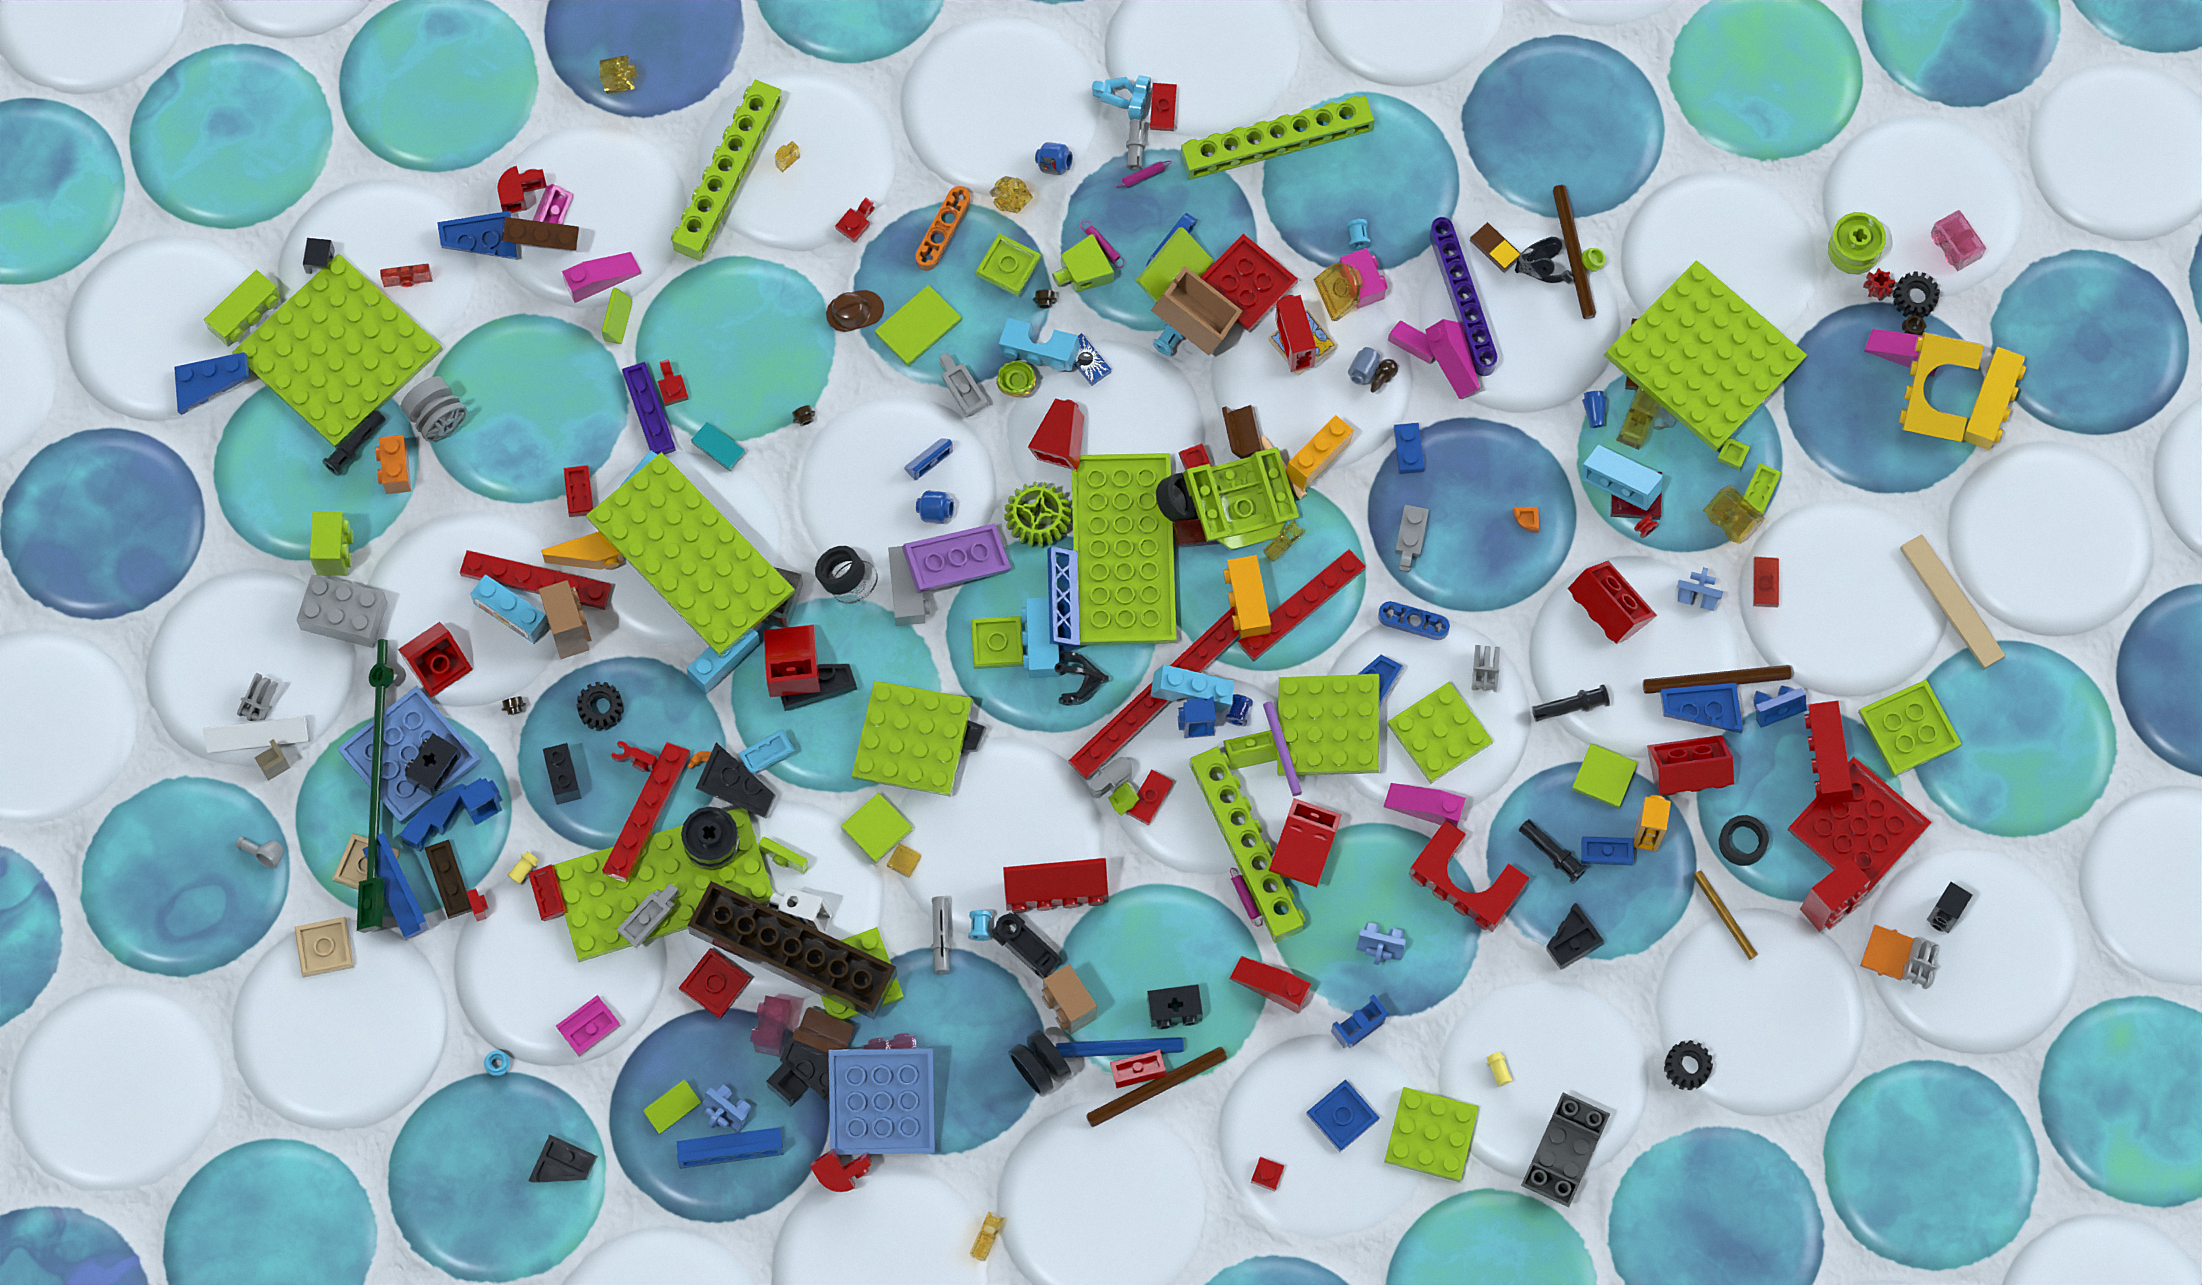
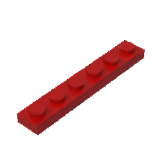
M1348 549L1269 615L1271 622L1270 633L1241 638L1237 641V645L1255 662L1366 569V566Z
M466 550L460 569L462 577L480 581L486 574L502 586L539 595L538 589L568 580L570 588H576L581 605L602 610L606 609L612 588L609 583Z
M666 742L602 869L604 875L627 883L691 755L690 750Z

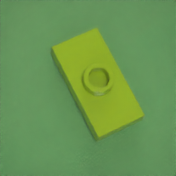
M1759 463L1739 508L1762 517L1782 472Z
M764 836L758 843L760 852L772 857V861L783 868L787 865L802 874H805L808 869L807 858Z

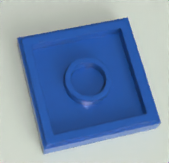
M1346 1079L1306 1112V1115L1340 1153L1380 1119Z

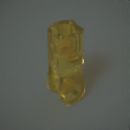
M1292 520L1263 549L1264 554L1271 561L1275 562L1304 535L1306 530L1304 528L1300 529L1296 525V521ZM1288 532L1294 536L1291 540L1286 536Z
M988 1212L971 1248L970 1256L980 1261H986L1004 1218L998 1219L992 1216L991 1212ZM987 1225L995 1228L993 1234L985 1231Z

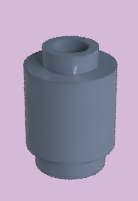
M1364 347L1360 350L1348 369L1350 379L1359 385L1368 384L1380 364V354L1370 347Z

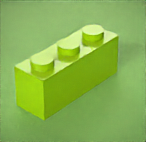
M256 269L204 318L208 330L228 347L233 342H238L250 326L256 325L268 309H272L277 305L281 297L278 288Z

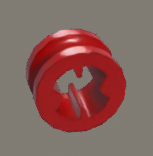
M1651 514L1640 520L1634 527L1636 532L1639 531L1641 533V538L1647 537L1659 525L1657 521H1652L1653 516Z

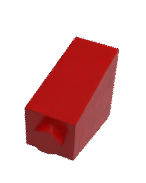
M1055 398L1028 448L1039 461L1077 471L1080 462L1084 415L1078 409V404L1069 399L1064 401Z

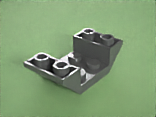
M1563 1092L1521 1186L1569 1208L1610 1113Z

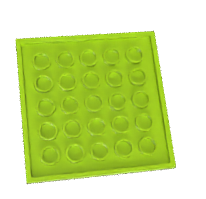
M337 254L328 263L327 268H322L232 353L245 352L248 355L249 370L337 449L336 445L338 443L345 442L373 410L378 411L443 349L438 342L345 258Z
M1696 260L1617 339L1603 356L1716 452L1805 360L1807 354Z

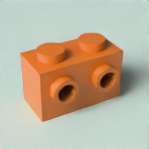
M404 435L379 437V446L375 447L376 460L381 461V469L377 470L378 483L383 484L386 494L410 492L408 448Z

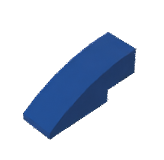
M461 783L445 791L423 807L400 834L403 843L421 852L433 831L443 836L462 805L457 790L466 789V785Z

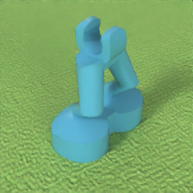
M1139 75L1134 85L1127 77L1106 79L1105 83L1094 81L1092 85L1093 96L1101 98V102L1128 109L1130 120L1138 119L1141 122L1145 102L1151 87V77ZM1125 86L1132 93V98L1130 101L1112 94V89Z

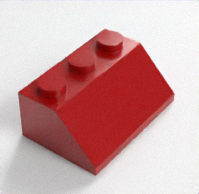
M1609 560L1586 568L1567 588L1572 593L1573 599L1587 610L1589 617L1602 627L1607 638L1616 644L1629 639L1657 616Z
M1722 735L1647 745L1653 780L1659 795H1674L1677 792L1684 791L1698 792L1706 788H1724L1727 785H1734L1733 756Z

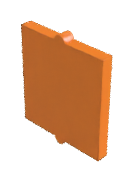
M1874 925L1860 966L1878 972L1879 976L1883 974L1901 980L1904 971L1902 966L1908 961L1914 939L1897 933L1896 929L1889 930Z

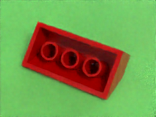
M1106 858L1003 867L1006 911L1012 910V913H1024L1027 909L1037 908L1039 911H1048L1054 906H1063L1065 909L1078 907V904L1088 903L1089 906H1100L1104 902H1108Z

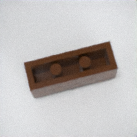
M504 217L501 241L576 251L579 226Z

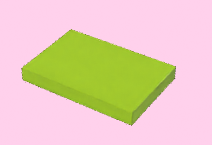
M1179 227L1135 282L1156 303L1170 282L1184 266L1198 277H1201L1214 260L1183 227Z
M927 285L874 332L909 367L960 323L962 317Z

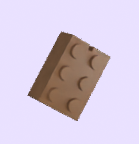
M1186 266L1174 277L1151 309L1153 313L1207 355H1210L1220 344L1242 313L1240 308Z
M568 580L538 589L560 659L589 651L587 642L592 640L576 588H570Z

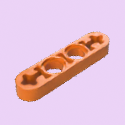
M955 186L949 191L915 255L916 265L921 270L929 271L935 268L970 203V194L965 187ZM963 195V200H959L956 205L957 209L953 207L955 205V197ZM950 213L954 215L955 220L952 223H944L941 219L942 216ZM939 233L944 236V240L941 243H934L930 239L931 236ZM929 248H931V260L923 262L922 257H926Z

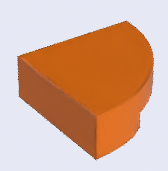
M1513 507V516L1518 525L1529 532L1539 533L1538 507Z

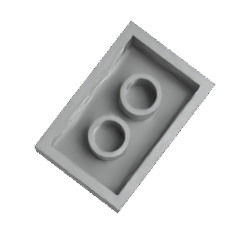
M312 574L296 621L303 631L373 648L388 602L384 592Z

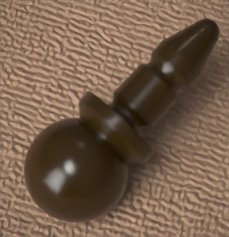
M1384 359L1381 361L1379 368L1375 372L1376 378L1371 384L1370 391L1372 393L1379 390L1384 383L1390 382L1392 377L1397 374L1398 365L1394 360Z

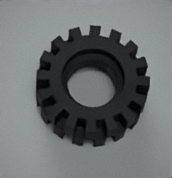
M1914 271L1912 276L1910 272L1905 277L1902 276L1893 293V298H1895L1893 301L1894 306L1898 305L1896 310L1898 312L1903 310L1904 317H1907V314L1911 316L1917 315L1922 319L1924 315L1926 317L1929 316L1931 311L1935 309L1940 294V289H1937V282L1932 283L1933 277L1925 278L1926 273L1922 272L1921 276H1918V271ZM1912 288L1920 289L1925 294V300L1921 303L1911 301L1907 296L1908 290Z
M595 682V686L589 684L587 685V690L583 688L580 691L581 696L578 695L577 710L583 724H587L590 729L595 727L596 731H601V728H605L606 731L609 730L610 725L616 726V721L621 720V713L624 712L619 691H616L613 685L610 687L606 682L603 685H600V682ZM597 698H604L610 703L609 710L602 715H597L590 709L591 703Z
M1689 1040L1688 1043L1681 1041L1679 1045L1675 1044L1665 1059L1664 1072H1667V1079L1672 1080L1671 1084L1673 1086L1679 1085L1681 1090L1684 1088L1692 1090L1694 1087L1696 1089L1701 1087L1711 1074L1713 1063H1711L1712 1056L1708 1055L1709 1050L1706 1047L1703 1049L1701 1047L1702 1044L1699 1042L1696 1045L1693 1044L1694 1041ZM1690 1056L1694 1058L1698 1063L1697 1072L1694 1074L1683 1073L1679 1068V1060L1682 1057Z

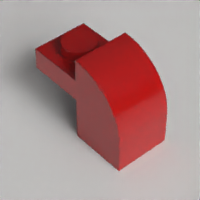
M516 165L507 169L501 175L497 190L502 212L510 211L512 214L527 210L524 193L547 187L543 169H529L519 174Z
M831 1149L812 1161L810 1168L825 1188L834 1192H846L855 1187L852 1177L855 1176L858 1179L870 1171L868 1167L871 1166L872 1160L866 1152L844 1166L834 1149Z

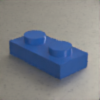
M1419 423L1394 425L1399 474L1424 472Z
M1582 836L1581 864L1632 866L1633 838Z

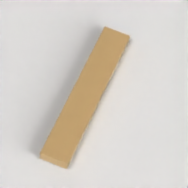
M1921 534L1903 544L1900 550L1981 668L1985 670L2004 659L2006 655L1924 536Z

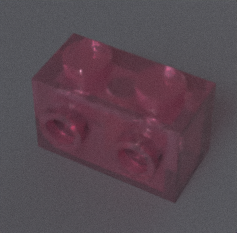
M1960 210L1935 222L1932 228L1931 237L1933 242L1942 248L1947 262L1953 265L1957 271L1982 258L1986 247Z
M765 995L764 1003L759 1002L756 1017L760 1018L758 1027H753L750 1042H754L755 1052L776 1057L781 1056L792 1012L791 1000Z

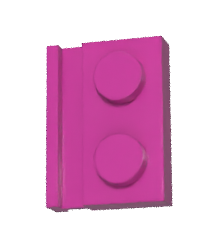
M597 995L556 1025V1028L580 1057L621 1025Z

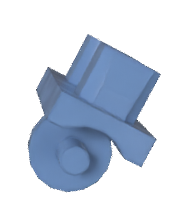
M1703 567L1701 574L1691 572L1690 579L1699 581V584L1678 580L1677 584L1679 588L1678 602L1691 605L1694 592L1704 594L1700 608L1711 611L1714 610L1718 599H1722L1723 591L1704 586L1705 583L1714 585L1716 580L1714 577L1707 576L1708 568Z
M1370 922L1366 924L1364 930H1360L1356 950L1366 952L1365 955L1375 957V965H1379L1380 958L1401 960L1406 942L1403 939L1402 930L1393 928L1389 930V935L1378 933L1380 927L1377 924Z
M724 1084L715 1090L710 1088L705 1093L706 1098L702 1103L706 1108L705 1114L711 1118L708 1126L714 1128L719 1124L724 1129L729 1126L739 1133L744 1126L751 1106L744 1100H740L735 1106L728 1101L732 1096V1092Z

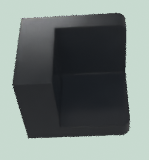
M307 238L303 258V267L307 274H311L312 267H328L329 258L333 259L335 252L332 240Z
M784 1062L766 1081L767 1087L790 1107L807 1090V1086L792 1074V1069Z

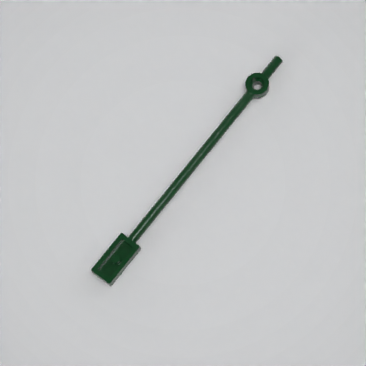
M386 639L378 640L377 664L372 667L369 673V683L375 687L367 878L366 880L359 881L356 931L362 933L381 929L383 922L384 879L377 877L379 844L377 835H379L385 694L386 688L391 685L394 679V671L391 666L387 665L388 640Z

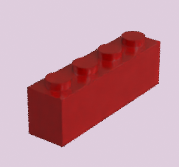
M1839 701L1808 704L1809 714H1804L1806 729H1811L1812 736L1807 737L1809 752H1815V758L1811 759L1813 774L1818 773L1819 781H1814L1816 796H1821L1823 805L1853 801V790Z

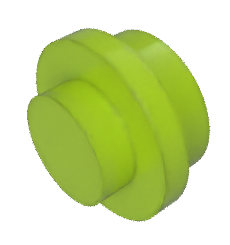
M1588 248L1583 252L1582 262L1588 270L1596 272L1603 268L1606 258L1602 250L1599 248Z

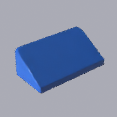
M945 438L939 439L904 467L914 480H918L953 452L952 441Z

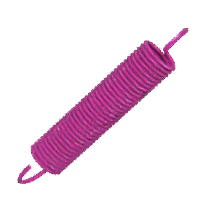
M1159 161L1122 178V183L1128 188L1164 171L1165 166L1162 161Z
M1082 221L1081 224H1080V227H1081V225H1082L1083 222H1088L1089 224H1090V222H1089V221ZM1090 225L1086 230L1081 227L1087 236L1094 235L1101 250L1113 264L1120 258L1116 250L1093 225Z
M1237 872V876L1234 878L1232 875L1231 881L1252 921V919L1259 917L1260 913L1244 883L1243 877L1238 875Z

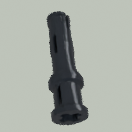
M373 410L345 442L336 445L337 449L329 458L322 460L325 467L333 474L339 476L341 469L349 461L355 459L358 449L386 420L380 412Z
M1602 684L1597 689L1586 692L1580 690L1575 696L1532 706L1533 717L1538 722L1577 710L1588 712L1590 708L1597 706H1610L1607 689Z
M1530 819L1526 820L1518 831L1553 861L1554 868L1560 869L1570 878L1572 884L1578 881L1588 869L1586 865H1581L1571 856V851L1560 848Z

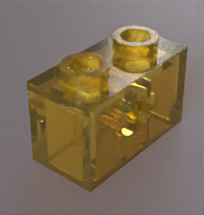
M1731 485L1720 489L1703 510L1708 515V519L1723 529L1727 538L1738 545L1748 540L1765 520Z

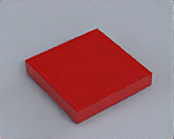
M709 948L680 985L679 990L715 1017L721 1019L751 981V977Z

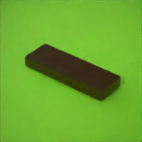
M449 839L425 847L448 919L472 912L473 910Z

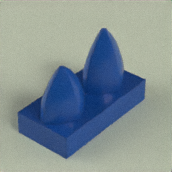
M1781 685L1778 697L1775 698L1760 691L1755 692L1753 701L1756 709V721L1761 728L1807 711L1806 693L1802 688L1794 690L1791 687Z

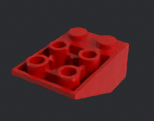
M814 624L764 630L766 680L770 697L820 692Z
M1294 798L1269 871L1317 888L1342 814Z

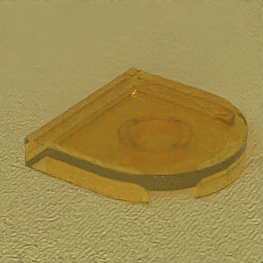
M1335 263L1313 279L1332 321L1340 320L1354 309L1360 301V287H1363L1359 271L1354 266L1346 263Z

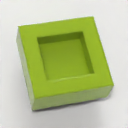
M1728 438L1717 461L1740 471L1750 446Z
M1126 781L1108 799L1114 810L1122 816L1127 810L1134 807L1139 797L1133 786Z

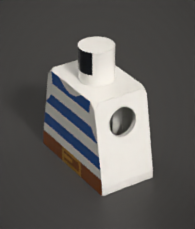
M788 888L784 895L773 893L769 901V907L777 909L779 913L822 933H825L833 916L824 898L792 888Z

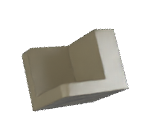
M274 739L269 741L272 746L270 749L254 757L268 781L290 768Z

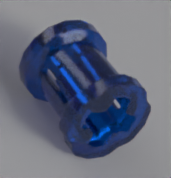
M1234 694L1230 712L1226 714L1225 720L1230 724L1244 727L1247 725L1246 716L1249 707L1253 705V700L1243 695Z

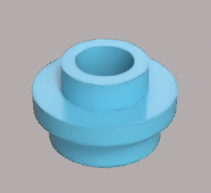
M501 1050L490 1052L484 1060L486 1071L493 1076L504 1075L510 1068L509 1056ZM501 1060L502 1065L500 1067H493L494 1061Z

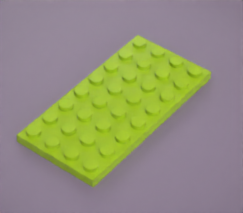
M662 452L586 515L587 520L719 657L795 593V589Z
M1170 453L1080 455L1078 470H1071L1073 550L1077 551L1080 645L1176 643L1173 522L1163 515L1156 501L1158 484L1164 478L1171 476Z
M737 808L727 811L736 822L740 846L738 854L732 863L722 869L705 870L691 863L685 853L681 832L683 825L650 835L627 883L603 874L602 869L613 847L554 864L568 912L564 915L578 962L633 946L617 932V929L651 892L654 893L658 890L662 893L670 883L680 893L672 902L675 906L642 943L688 929L687 925L710 881L762 905L769 904L773 891L747 810Z

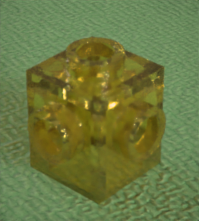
M628 55L600 60V80L606 94L635 89L634 78H638L637 68L635 64H631Z
M1005 176L1000 178L995 183V187L989 192L994 198V205L999 210L1016 214L1033 198L1026 184L1017 177Z

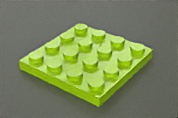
M1379 674L1279 677L1278 721L1296 776L1379 773ZM1277 752L1278 776H1286L1279 753Z
M874 680L851 777L857 780L951 797L973 703L972 698Z

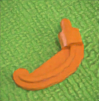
M697 752L690 759V763L687 765L688 769L698 766L702 761L707 763L711 752Z

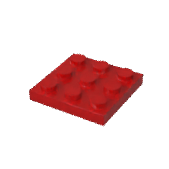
M1244 233L1200 277L1242 310L1236 322L1248 332L1277 304V300L1284 297L1298 283L1297 277Z

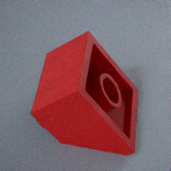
M438 622L398 649L406 664L430 697H433L473 670L453 636L441 622Z

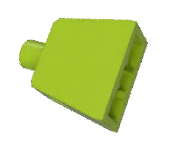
M1093 234L1061 255L1062 269L1052 273L1058 287L1070 281L1076 292L1114 282V271Z

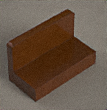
M1248 405L1234 411L1227 406L1222 407L1232 453L1238 458L1244 459L1250 457L1255 452L1263 451L1264 448L1254 407Z
M808 1007L800 1026L795 1029L792 1039L829 1054V1050L847 1049L855 1026L832 1015Z

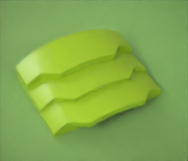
M1278 447L1255 452L1248 458L1210 467V464L1187 469L1183 472L1189 495L1193 498L1206 540H1217L1229 550L1276 539L1286 522L1299 518Z

